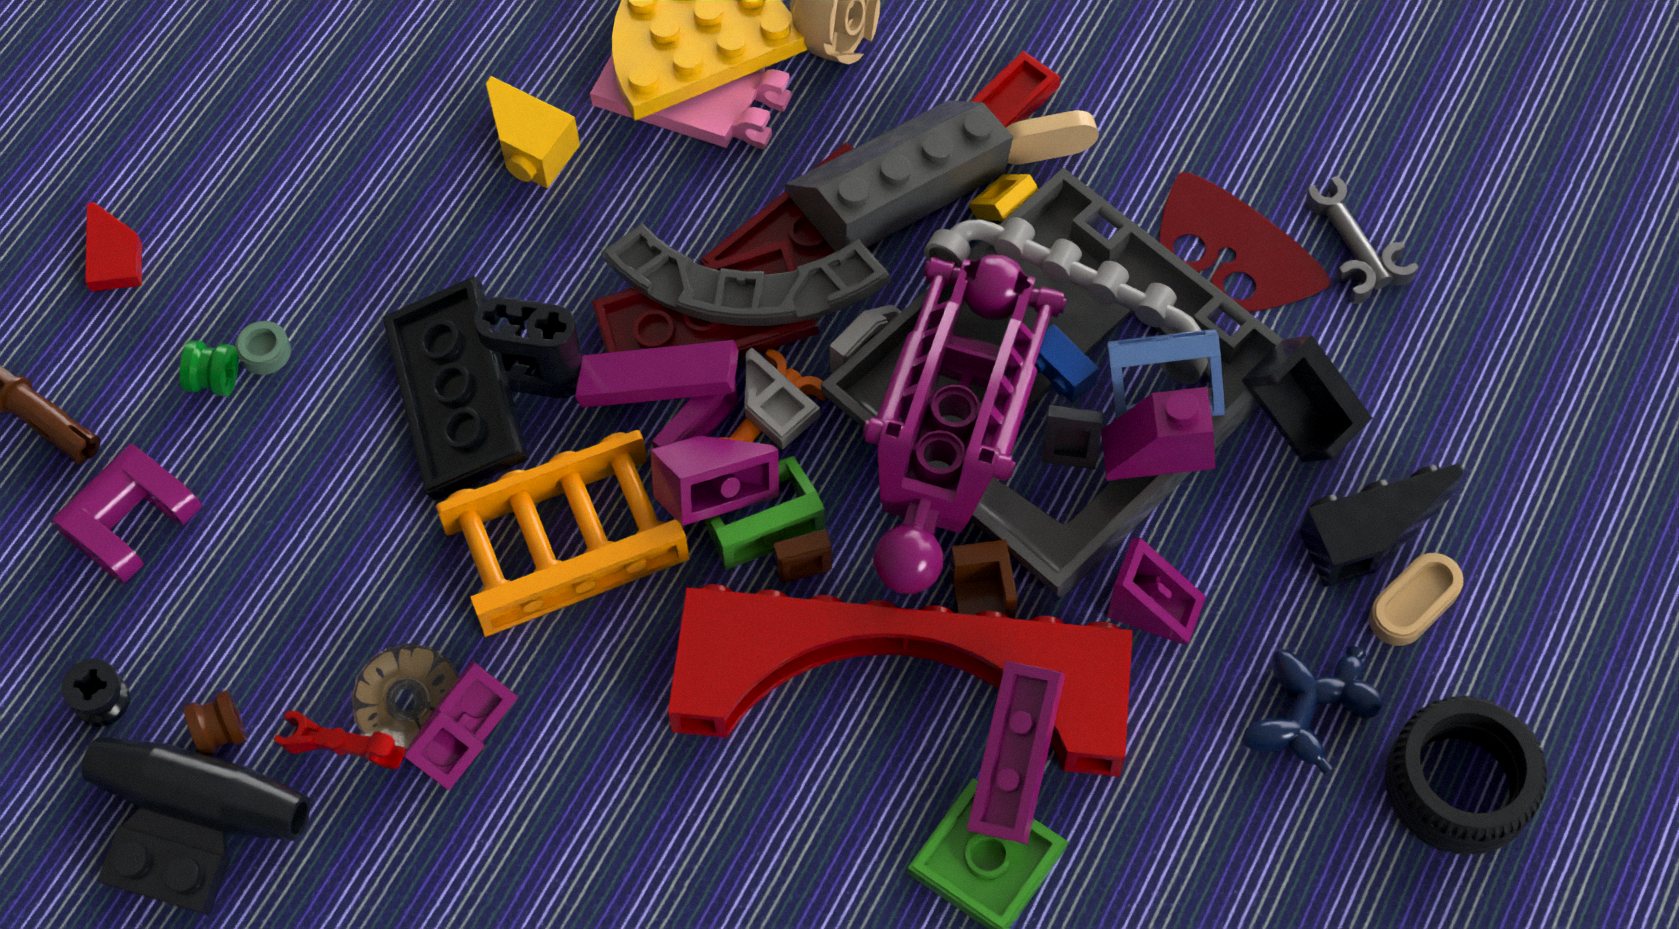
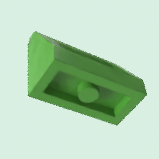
M794 456L778 461L779 483L790 480L798 498L724 525L719 515L704 519V523L725 570L774 552L773 543L825 530V508L816 489Z

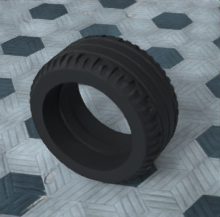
M1453 696L1426 705L1411 716L1403 726L1387 758L1385 782L1389 800L1397 817L1403 820V825L1412 834H1417L1419 840H1423L1427 845L1432 844L1434 848L1444 852L1453 851V854L1469 855L1472 853V855L1487 853L1499 849L1515 839L1536 814L1546 791V760L1542 747H1539V741L1535 738L1533 731H1529L1528 725L1523 723L1519 716L1515 717L1513 715L1514 712L1507 710L1502 705H1496L1494 701H1487L1484 698L1479 700L1475 696H1462L1461 698ZM1449 738L1470 741L1483 747L1496 758L1506 774L1509 784L1508 805L1500 810L1482 814L1461 811L1448 805L1431 790L1424 778L1420 764L1421 749L1431 742Z

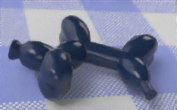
M1356 646L1347 647V656L1342 657L1336 664L1334 676H1322L1315 679L1306 663L1294 653L1284 649L1275 651L1271 661L1273 673L1280 685L1291 696L1295 697V701L1288 719H1264L1254 722L1246 728L1241 740L1243 745L1254 751L1272 752L1290 746L1293 753L1299 759L1308 764L1316 765L1324 775L1329 774L1334 768L1324 758L1322 744L1319 738L1309 729L1318 704H1332L1341 700V703L1348 711L1359 717L1373 718L1379 714L1383 706V698L1375 687L1362 681L1364 664L1361 660L1365 658L1366 652Z

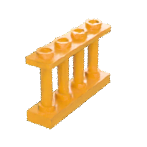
M640 430L627 434L623 432L611 434L602 439L599 444L578 452H562L551 458L548 463L526 471L514 470L501 476L497 482L475 490H459L451 494L447 500L436 505L446 535H453L463 531L482 580L483 590L481 593L470 596L485 637L690 560L687 539L681 524L676 519L667 523L658 521L636 469V466L647 462L645 443ZM614 474L618 479L639 529L635 535L616 542L607 540L585 486ZM563 493L567 497L588 548L584 554L566 561L556 560L534 505ZM514 512L536 569L529 575L510 581L505 580L483 523Z

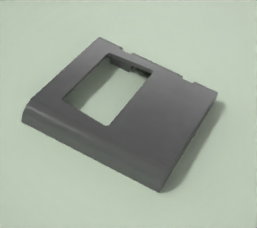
M1065 168L1057 172L999 224V226L1004 228L1010 218H1022L1029 222L1035 230V236L1032 241L1049 249L1057 239L1069 240L1076 244L1082 252L1079 263L1096 271L1104 261L1117 262L1129 273L1126 285L1145 293L1151 283L1164 284L1176 294L1177 299L1173 306L1194 318L1201 331L1211 329L1217 331L1221 353L1225 415L1212 417L1214 449L1260 406L1241 380L1284 339ZM1102 217L1118 229L1108 240L1095 230ZM980 241L971 249L967 259L976 261L988 254H999L993 245ZM1023 259L1017 261L1025 275L1036 278L1034 288L1041 289L1043 286L1065 292L1064 298H1067L1064 312L1063 314L1059 313L1058 318L1051 316L1047 329L1055 324L1086 356L1129 315L1135 314L1134 311L1116 302L1112 305L1101 304L1089 295L1087 289L1070 281L1065 283L1054 282L1042 273L1040 267ZM955 286L943 287L937 305L950 301ZM928 289L821 384V392L863 429L866 421H870L872 417L876 418L905 339L908 333L914 330ZM964 301L954 333L1001 346L1013 315L1003 320L984 319L973 313L966 301ZM1028 306L1023 324L1032 332L1038 312H1035V308ZM1222 312L1241 326L1231 337L1215 325ZM931 323L928 327V330L933 328ZM1164 325L1153 327L1160 335L1178 333ZM1207 364L1202 376L1210 383ZM1042 373L1036 374L1024 414L1052 388L1050 381ZM940 375L935 391L944 386L959 385L960 381ZM971 385L970 390L977 396L979 403L982 404L987 388ZM1211 387L1208 388V395H1211ZM953 415L943 417L949 422L958 423L963 421L961 418ZM934 460L928 462L930 466L936 469L949 467L948 464L942 461ZM1193 471L1113 480L1067 524L1058 522L1002 482L992 478L970 521L993 541L1006 539L1009 554L1057 596H1063L1090 573Z

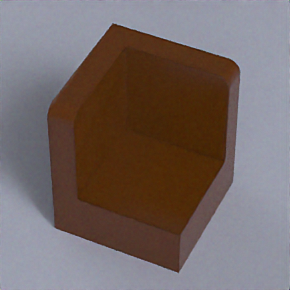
M1006 539L952 546L950 573L958 614L976 615L982 611H996L1005 614L1008 618L1015 619L1017 593Z

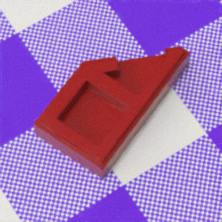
M95 202L87 203L86 284L89 290L92 292L142 286V242L138 234Z

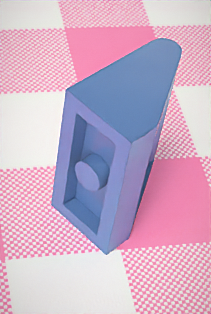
M1215 329L1108 342L1116 419L1136 405H1126L1122 367L1206 357L1211 395H1209L1211 416L1225 415L1219 335Z

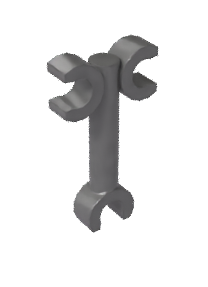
M1338 176L1331 178L1328 190L1333 197L1330 198L1322 196L1314 185L1308 188L1306 195V205L1317 215L1329 217L1356 259L1345 262L1339 268L1336 277L1338 283L1345 282L1348 279H1356L1362 283V285L1352 289L1349 298L1352 304L1365 302L1371 296L1373 288L1381 289L1389 283L1396 286L1406 285L1415 278L1418 270L1416 263L1409 264L1406 267H1399L1392 262L1401 258L1405 248L1402 242L1389 244L1383 250L1380 259L1344 204L1347 188L1342 179Z

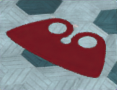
M1181 172L1177 176L1165 205L1160 229V243L1175 254L1173 246L1177 238L1187 234L1199 237L1206 247L1204 256L1198 261H1184L1197 272L1210 267L1218 259L1220 249L1224 247L1233 249L1236 253V258L1232 262L1223 263L1214 272L1211 283L1227 295L1223 288V282L1228 275L1241 272L1251 276L1256 284L1253 296L1244 300L1230 297L1246 311L1265 310L1296 302L1330 286V278L1322 266L1289 235L1252 207L1205 178L1188 172Z

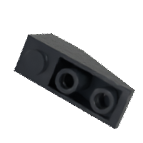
M1460 463L1440 468L1439 465H1429L1417 470L1407 479L1390 483L1389 480H1379L1367 485L1357 494L1340 498L1339 495H1329L1315 501L1307 509L1299 532L1324 588L1375 573L1452 497L1464 473Z

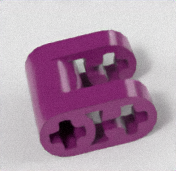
M129 444L50 521L71 544L118 582L125 584L144 563L123 540L110 530L143 498L181 527L202 508V504L177 478L136 446Z

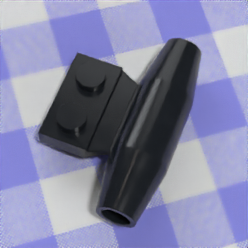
M98 737L87 748L82 762V776L85 781L139 807L122 826H118L97 881L106 886L209 916L230 863V860H228L226 834L295 841L305 829L310 814L309 797L249 767L165 743Z

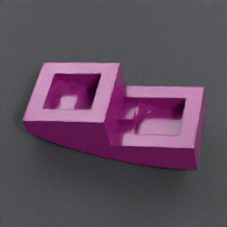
M472 660L423 724L406 749L404 757L447 790H450L485 747L484 739L518 699V696Z

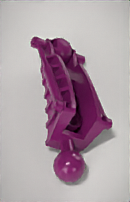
M988 254L976 261L964 259L961 268L956 267L955 262L937 257H932L931 261L927 260L923 276H926V282L931 284L914 330L908 333L876 418L872 417L870 421L867 420L863 429L862 436L866 437L865 442L878 445L880 500L884 512L904 517L901 525L886 531L880 538L873 555V564L877 575L886 587L898 594H917L931 587L942 572L944 555L940 544L934 536L936 527L961 533L968 524L991 479L996 478L1006 481L1007 477L1012 478L1016 462L1012 461L1013 456H1011L1037 374L1035 364L1050 317L1058 318L1059 313L1063 314L1067 298H1064L1065 292L1043 286L1041 289L1034 288L1036 278L1025 275L1019 263L1005 255ZM955 286L950 301L937 305L943 287ZM964 301H966L973 313L984 319L1003 320L1013 315L1001 346L954 333ZM1028 306L1035 308V312H1038L1032 332L1023 324ZM931 323L933 328L928 330V327ZM940 375L960 381L959 385L952 384L935 391ZM971 385L987 388L982 404L979 403L977 396L970 390ZM953 415L961 418L963 421L954 423L945 420L943 417ZM934 460L942 461L948 464L949 467L936 469L930 466L928 462Z

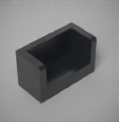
M1312 335L1282 340L1241 380L1302 462L1334 458L1372 419V416Z

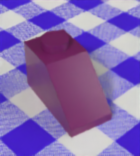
M1207 387L1151 393L1101 430L1106 481L1215 469L1214 430Z
M696 436L651 449L653 497L682 526L779 497L778 449L773 445Z

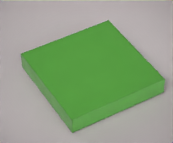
M972 778L908 866L907 874L985 928L1010 929L1067 849L1068 841L1034 818L1027 845L967 831L978 783L976 779Z

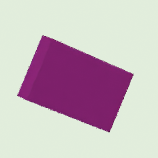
M1132 538L1114 584L1107 618L1180 644H1188L1206 596L1142 538Z

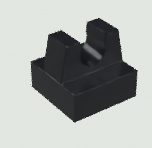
M1049 405L1042 462L1096 469L1103 412Z

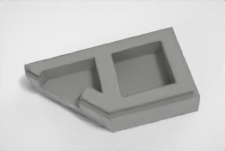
M893 305L863 311L829 346L830 372L834 373L902 311Z
M752 347L746 352L745 416L783 450L820 417V407Z

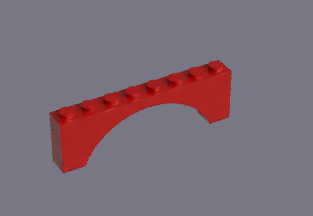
M716 584L705 585L701 589L686 588L668 715L673 733L728 738L747 712L773 689L799 674L834 661L872 655H900L929 659L968 672L991 684L998 690L1005 662L1011 661L1059 671L1065 675L1050 742L1063 771L1120 777L1126 754L1133 630L1119 629L1113 623L1102 621L1092 622L1086 626L1064 624L1062 620L1050 616H1039L1031 620L1011 619L1005 614L996 611H982L976 615L953 613L946 607L935 605L925 606L920 610L898 608L895 604L883 600H873L866 604L844 603L839 598L830 595H816L811 599L788 597L786 594L776 590H760L756 594L733 592L728 587Z

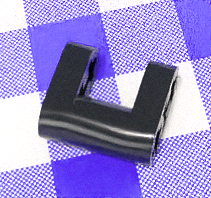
M494 297L486 300L477 308L474 314V324L481 344L489 350L500 352L503 364H508L510 357H517L519 360V364H513L511 371H506L512 392L553 398H568L576 394L582 354L575 321L567 309L553 304L506 297ZM500 318H508L509 324H503L499 332L492 331L491 325H497ZM528 320V337H522L521 330H525V321ZM535 366L538 377L532 376L530 369H535Z

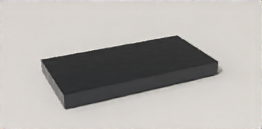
M475 276L382 317L425 492L433 500L529 460L501 353L487 349L481 344L477 335L474 314L477 308L486 301L482 283Z

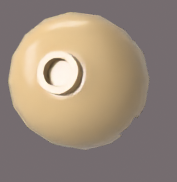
M791 0L790 12L794 27L804 37V44L811 54L849 65L858 61L864 55L854 53L862 38L864 37L871 42L875 35L880 15V0Z

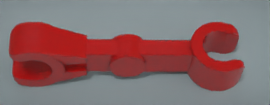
M288 711L283 717L288 723L298 727L297 731L290 737L284 738L280 735H275L274 737L275 742L292 754L321 748L331 750L337 755L350 754L365 757L374 764L395 770L399 768L406 752L404 747L394 745L395 739L389 734L373 732L371 737L349 733L342 728L329 729L320 727L298 711Z

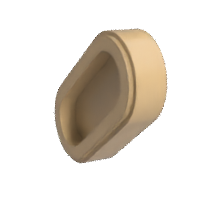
M1075 110L1022 120L1009 125L1006 129L1013 136L1008 163L1015 165L1077 154L1090 148L1099 136L1094 117L1088 112Z
M1427 553L1417 557L1375 599L1369 613V624L1373 633L1383 642L1394 646H1404L1416 641L1457 599L1463 587V574L1460 567L1451 558L1439 553Z

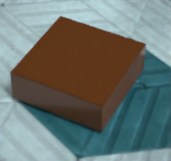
M826 529L773 543L775 567L780 582L786 583L832 569V545Z

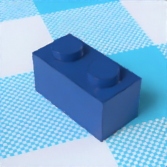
M1055 324L1046 330L1035 364L1037 373H1042L1050 381L1053 390L1058 395H1064L1073 403L1096 385L1099 368Z

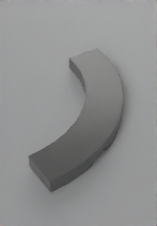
M643 223L601 252L604 261L620 278L658 304L686 316L735 326H772L819 318L845 309L891 283L890 274L859 239L824 258L797 266L798 270L765 275L764 271H739L721 268L719 271L694 263L690 257L669 247L656 237Z

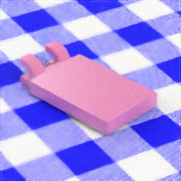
M611 54L590 92L592 105L632 118L617 87ZM765 68L639 120L727 148L732 137H735L765 150L772 136V129L766 127L770 119V111L750 106L756 100L763 102L773 109L784 112L791 99V91L785 89L790 76L787 72L775 69L765 72Z

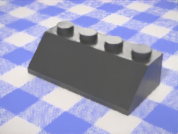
M947 100L786 183L785 191L835 252L856 239H859L867 248L1005 174L1013 136L983 102Z

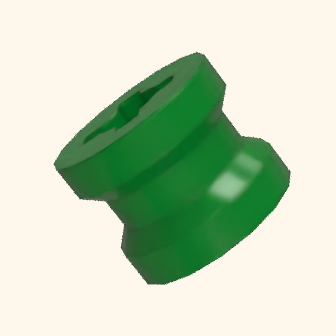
M190 340L187 342L180 361V383L183 391L198 393L202 389H211L215 395L228 397L235 387L238 375L236 347L230 344H220L216 348L207 347L202 341Z

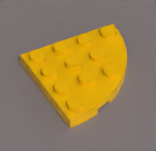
M621 0L612 32V57L617 87L634 121L808 50L804 44V37L794 27L791 12L781 0Z

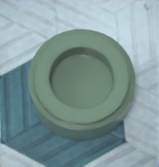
M257 321L249 324L239 333L236 339L235 347L242 365L254 374L266 375L280 370L287 363L291 355V345L284 329L271 321Z

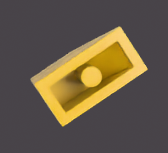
M491 76L486 82L506 168L519 180L524 182L533 181L548 189L580 146L575 117Z

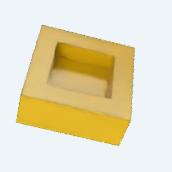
M1003 174L968 205L977 219L1000 221L1002 223L1039 188L1030 174Z

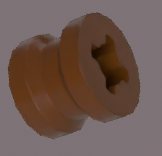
M229 690L217 693L214 700L207 704L201 705L194 702L183 706L190 733L199 753L211 756L216 753L219 746L230 743L237 746L248 742L241 716Z

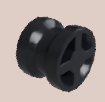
M96 658L87 659L75 664L66 673L62 682V694L66 703L74 709L79 719L87 725L95 727L108 726L118 721L126 713L130 704V691L126 683L119 677L115 668L104 660ZM99 683L96 690L92 693H86L87 690Z

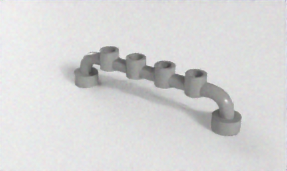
M1010 218L1004 228L982 219L966 220L954 225L950 230L939 229L935 231L924 249V254L928 261H931L932 257H937L955 262V266L961 268L963 260L967 259L971 253L968 241H985L993 245L999 255H1005L1015 261L1023 259L1040 267L1042 273L1054 282L1065 283L1070 281L1087 289L1089 295L1101 304L1112 305L1116 302L1134 311L1136 317L1148 326L1160 327L1164 325L1178 333L1201 331L1194 318L1173 306L1177 297L1168 286L1161 283H1151L1144 293L1126 285L1129 273L1117 262L1104 261L1096 271L1079 263L1082 252L1076 244L1069 240L1057 239L1050 249L1032 241L1035 236V230L1029 222L1022 218ZM1206 357L1163 362L1160 365L1164 373L1171 379L1183 384H1195L1203 374L1208 360Z

